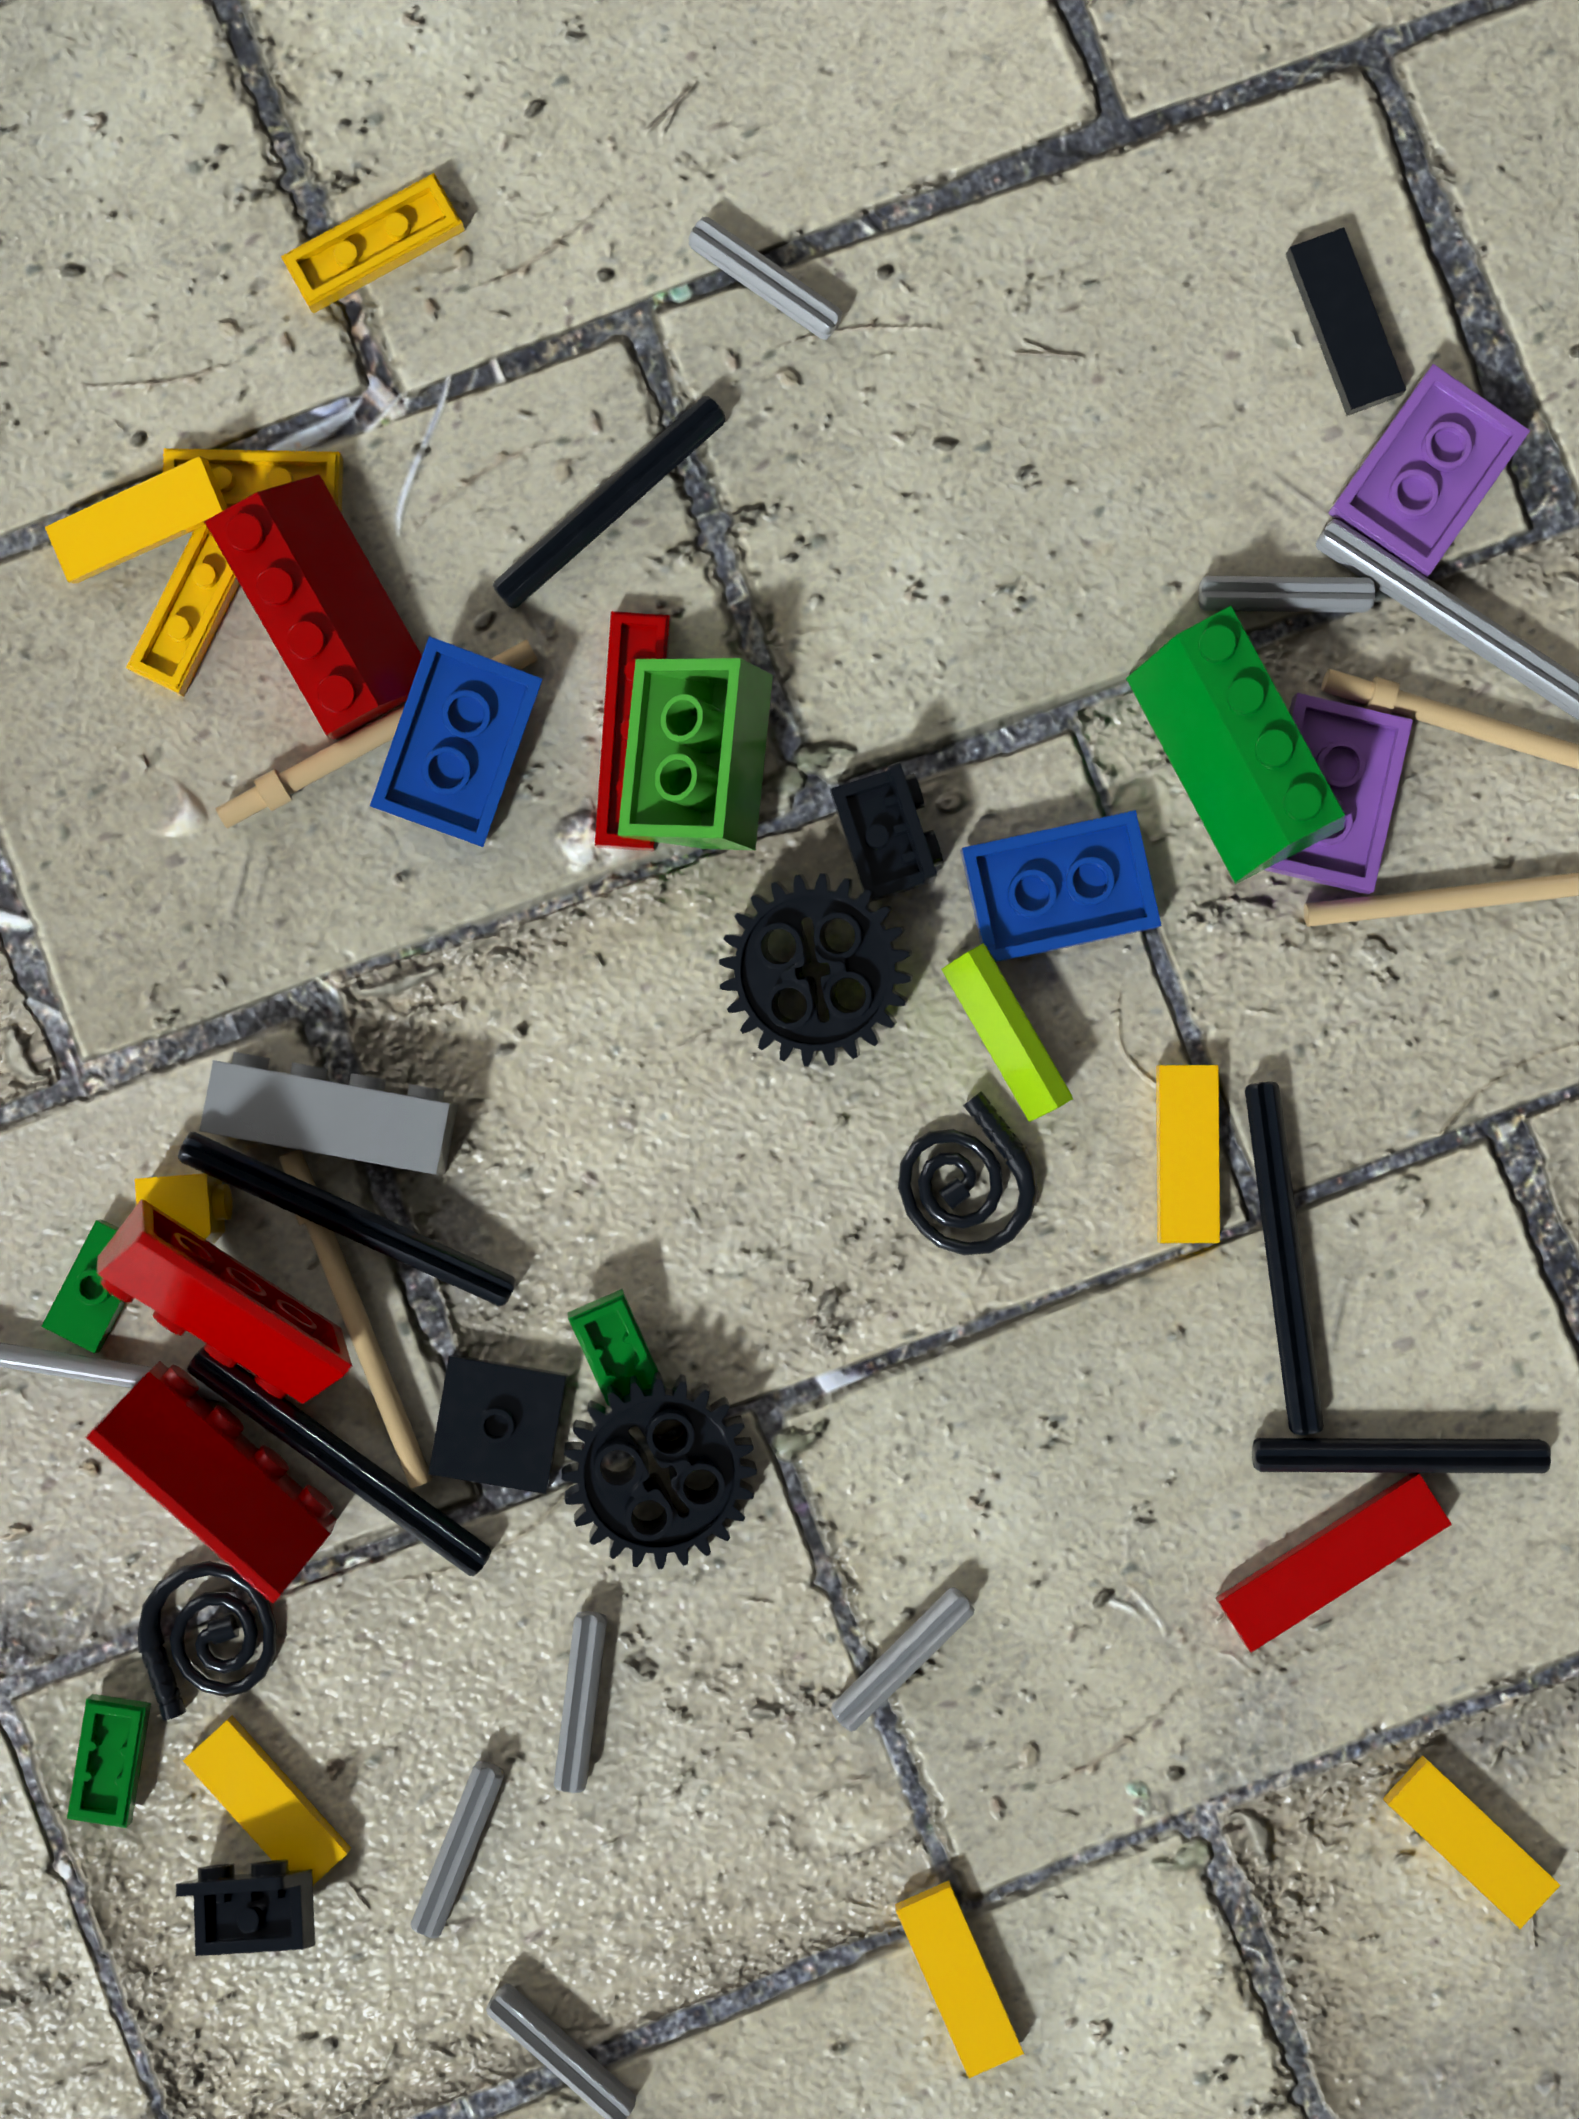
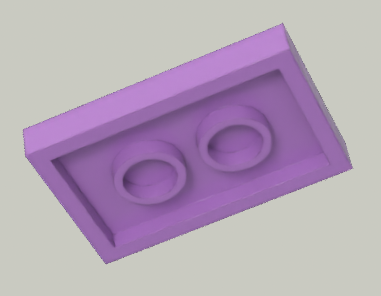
M1433 364L1328 514L1342 521L1425 577H1428L1530 430Z
M1297 693L1292 697L1289 713L1345 814L1344 829L1265 869V871L1367 895L1371 894L1375 890L1413 720Z

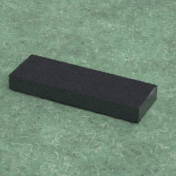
M1340 228L1289 247L1285 256L1346 416L1401 397L1406 391V387L1345 228Z

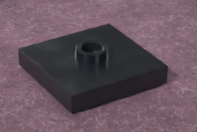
M451 1354L448 1357L428 1474L546 1494L549 1489L568 1374Z

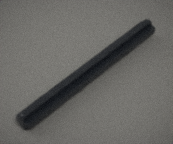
M1272 1081L1253 1083L1246 1086L1245 1096L1288 1425L1290 1431L1296 1435L1315 1434L1323 1430L1324 1423L1280 1087L1277 1082Z
M190 1132L186 1136L178 1152L179 1161L187 1166L497 1306L505 1305L514 1290L516 1279L503 1271L197 1132Z
M204 1346L192 1358L187 1367L189 1374L468 1576L474 1577L487 1563L491 1554V1549L488 1545L285 1398L278 1399L267 1393L255 1382V1376L238 1364L233 1368L221 1364L205 1351Z

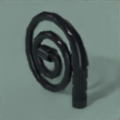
M981 1091L963 1106L971 1117L975 1118L974 1120L978 1126L980 1125L983 1128L982 1131L991 1143L993 1142L996 1145L995 1148L1002 1157L1007 1160L1005 1163L1015 1176L1019 1191L1017 1209L1003 1230L981 1241L966 1242L945 1237L928 1222L918 1209L912 1191L913 1165L924 1150L934 1144L953 1142L967 1147L983 1160L989 1172L990 1191L982 1206L976 1212L964 1216L951 1214L938 1204L933 1195L931 1181L935 1171L944 1165H955L961 1169L964 1177L961 1180L957 1177L938 1191L952 1210L971 1196L969 1191L975 1186L977 1172L972 1163L960 1153H938L925 1162L918 1178L920 1201L929 1215L943 1226L965 1229L984 1223L997 1209L1003 1192L1002 1167L993 1151L977 1137L955 1129L928 1132L912 1142L900 1162L898 1190L908 1218L918 1231L938 1248L963 1256L989 1254L1013 1241L1031 1219L1038 1195L1035 1167L1027 1147L1023 1148L1021 1141L1009 1130L1010 1127L996 1113L997 1110L993 1105H990V1101Z
M207 1561L183 1566L159 1581L142 1605L137 1632L138 1650L142 1654L145 1668L148 1669L149 1680L153 1690H155L156 1701L159 1704L158 1707L164 1721L184 1714L186 1708L182 1697H180L181 1693L177 1687L172 1667H170L166 1649L163 1647L165 1640L160 1626L161 1612L169 1595L187 1580L210 1575L227 1579L245 1590L257 1608L264 1631L263 1651L253 1671L243 1679L230 1683L207 1679L191 1664L186 1654L184 1643L187 1624L198 1611L207 1606H225L236 1613L242 1623L244 1632L243 1645L234 1658L222 1660L214 1657L209 1649V1642L211 1641L214 1645L239 1637V1627L233 1614L208 1622V1628L203 1629L197 1636L195 1642L197 1656L205 1668L223 1674L242 1669L255 1654L258 1629L255 1616L247 1604L229 1593L205 1592L190 1600L176 1616L170 1636L173 1659L185 1679L202 1692L229 1697L246 1693L266 1676L276 1654V1621L268 1599L228 1565Z

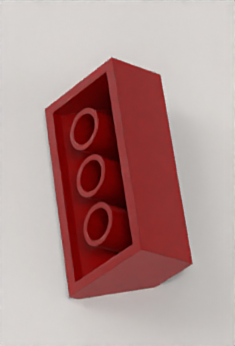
M320 474L258 491L204 521L326 736L338 740L406 702L422 654Z
M144 1199L139 1201L98 1256L97 1274L103 1278L101 1285L109 1293L126 1303H132L136 1298L155 1310L153 1317L164 1328L179 1336H183L186 1331L206 1343L204 1349L211 1357L227 1367L233 1368L238 1363L256 1374L254 1377L255 1382L267 1393L278 1399H284L288 1394L304 1404L345 1376L352 1367L341 1327Z
M159 1361L85 1438L273 1604L332 1533L337 1518L331 1514L334 1510L333 1505L313 1486L307 1485L303 1489L286 1474L289 1470L287 1463L273 1449L266 1445H262L258 1449L241 1433L244 1430L243 1424L232 1412L221 1405L212 1408L196 1393L199 1390L198 1384L186 1371L176 1365H171L168 1368Z

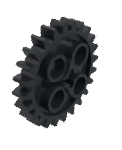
M820 873L815 889H810L805 876L799 874L794 877L793 893H789L780 881H775L771 883L774 901L769 902L759 894L753 895L751 901L757 914L752 916L739 912L734 916L737 922L745 929L743 934H727L724 936L723 940L736 948L737 951L736 956L719 959V965L733 969L735 978L720 984V989L737 991L739 999L734 1001L727 1010L729 1013L745 1010L749 1015V1018L740 1029L742 1034L750 1032L757 1027L763 1031L758 1045L760 1050L765 1049L775 1040L781 1043L779 1052L781 1061H786L795 1049H800L803 1065L809 1067L813 1063L817 1051H822L827 1064L832 1066L837 1063L838 1048L841 1046L852 1059H855L860 1055L858 1038L862 1037L871 1045L876 1046L881 1040L874 1025L879 1023L885 1027L893 1028L897 1023L893 1015L886 1010L889 1005L905 1006L908 1002L906 997L895 991L896 984H904L913 980L912 974L897 970V962L911 956L912 951L908 949H894L892 942L900 937L905 929L903 926L886 929L883 922L892 910L890 906L880 908L875 912L868 908L873 898V890L867 889L857 899L851 897L852 879L845 878L837 890L833 891L831 890L828 873ZM805 917H809L813 921L817 961L819 963L828 962L830 966V973L821 977L822 992L830 1016L827 1022H823L819 1018L816 981L812 976L804 977L802 972V966L811 962V952L802 924ZM835 918L848 921L853 926L855 932L853 946L846 952H838L832 949L825 939L826 927ZM776 929L788 931L795 939L796 952L788 962H780L769 953L768 939L770 934ZM842 978H853L863 985L866 995L861 1008L848 1010L838 1003L835 989ZM785 988L799 990L806 999L807 1010L799 1020H791L785 1017L779 1010L778 998Z
M655 1372L650 1389H643L635 1375L631 1376L630 1394L625 1396L614 1386L610 1385L607 1387L609 1406L605 1408L595 1401L590 1400L588 1402V1412L593 1423L582 1420H575L573 1423V1432L583 1442H565L564 1455L577 1462L563 1466L561 1474L562 1480L578 1483L565 1491L566 1504H583L574 1514L576 1527L594 1522L589 1533V1542L595 1545L609 1537L611 1539L609 1557L615 1559L625 1547L631 1549L633 1567L640 1565L646 1553H653L657 1568L663 1569L667 1553L675 1552L683 1566L688 1565V1548L694 1545L704 1555H710L708 1537L712 1533L725 1541L730 1539L729 1528L725 1519L729 1518L742 1522L745 1519L744 1509L736 1502V1499L747 1500L754 1497L752 1485L741 1480L757 1474L755 1461L741 1458L754 1450L751 1437L734 1438L745 1427L741 1415L724 1420L730 1408L728 1399L723 1397L709 1405L710 1390L708 1384L703 1383L693 1394L687 1393L686 1377L682 1374L677 1378L672 1389L664 1387L660 1372ZM675 1419L682 1422L686 1427L684 1434L674 1441H663L657 1438L653 1431L661 1421ZM631 1427H639L658 1465L662 1469L669 1467L671 1486L689 1508L686 1514H680L677 1511L660 1476L656 1472L649 1474L647 1455L629 1433ZM615 1450L628 1452L634 1458L632 1465L621 1472L607 1469L602 1464V1460L609 1452ZM699 1469L708 1470L716 1476L714 1483L704 1490L690 1489L684 1483L686 1477L691 1472ZM646 1500L656 1501L665 1508L657 1519L651 1521H643L632 1512L639 1503Z

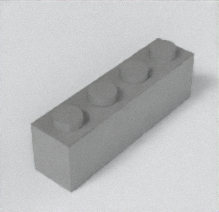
M238 1052L233 1053L232 1063L213 1060L200 1132L440 1175L446 1173L458 1105L443 1102L445 1090L409 1084L407 1095L384 1091L386 1079L353 1073L350 1075L349 1085L326 1081L328 1069L293 1062L290 1074L268 1070L270 1058Z

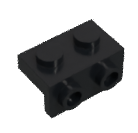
M898 762L889 765L887 771L830 790L862 891L865 892L867 889L874 891L871 902L935 881L937 877L935 866L943 864V857L934 831L923 832L916 810L924 808L925 804L914 773L905 776L901 763Z
M272 1860L252 1863L251 1874L235 1875V1864H218L197 1868L198 1879L176 1884V1897L194 1896L195 1956L303 1950L315 1946L312 1869L289 1871L288 1860Z

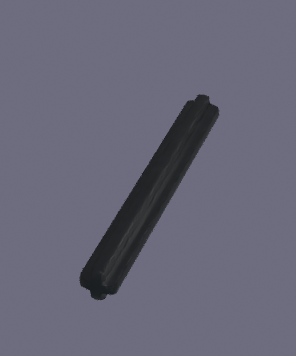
M709 396L701 397L498 577L493 584L498 596L512 609L518 608L722 427L726 419L721 407Z
M1257 1438L1253 1441L1252 1445L1253 1466L1260 1472L1546 1473L1551 1466L1550 1446L1547 1442L1540 1439Z

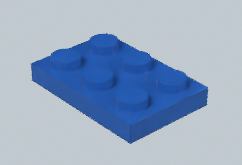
M429 636L370 807L483 847L543 679Z
M1136 810L967 846L960 850L980 943H984L996 963L1156 929L1162 926Z

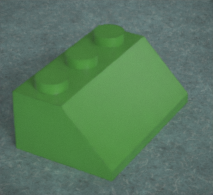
M742 658L636 659L618 836L701 849L756 850L773 680L772 674Z

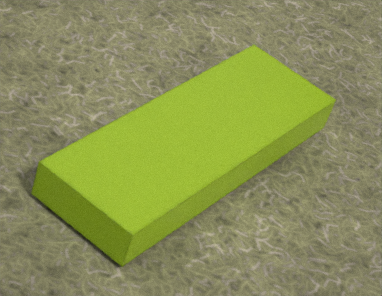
M983 943L941 969L1028 1121L1031 1122L1073 1100L1070 1090L987 946Z

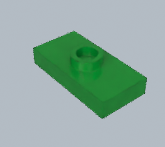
M102 1219L95 1221L41 1326L92 1353L101 1351L125 1304L124 1301L113 1296L101 1285L103 1278L97 1274L98 1256L119 1229Z
M623 1289L567 1313L568 1320L608 1406L610 1404L607 1387L610 1385L614 1386L623 1396L630 1394L631 1376L635 1375L643 1389L651 1388L654 1374L659 1372Z
M92 1694L86 1699L67 1819L127 1828L132 1823L151 1703Z

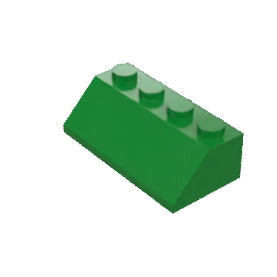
M1232 606L1176 634L1126 678L1235 885L1344 829L1345 814Z

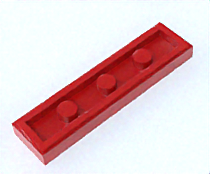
M611 611L595 846L598 848L655 851V842L618 836L635 661L636 659H668L670 615Z
M1410 1473L1223 1592L1215 1599L1246 1648L1252 1653L1452 1524L1419 1473Z

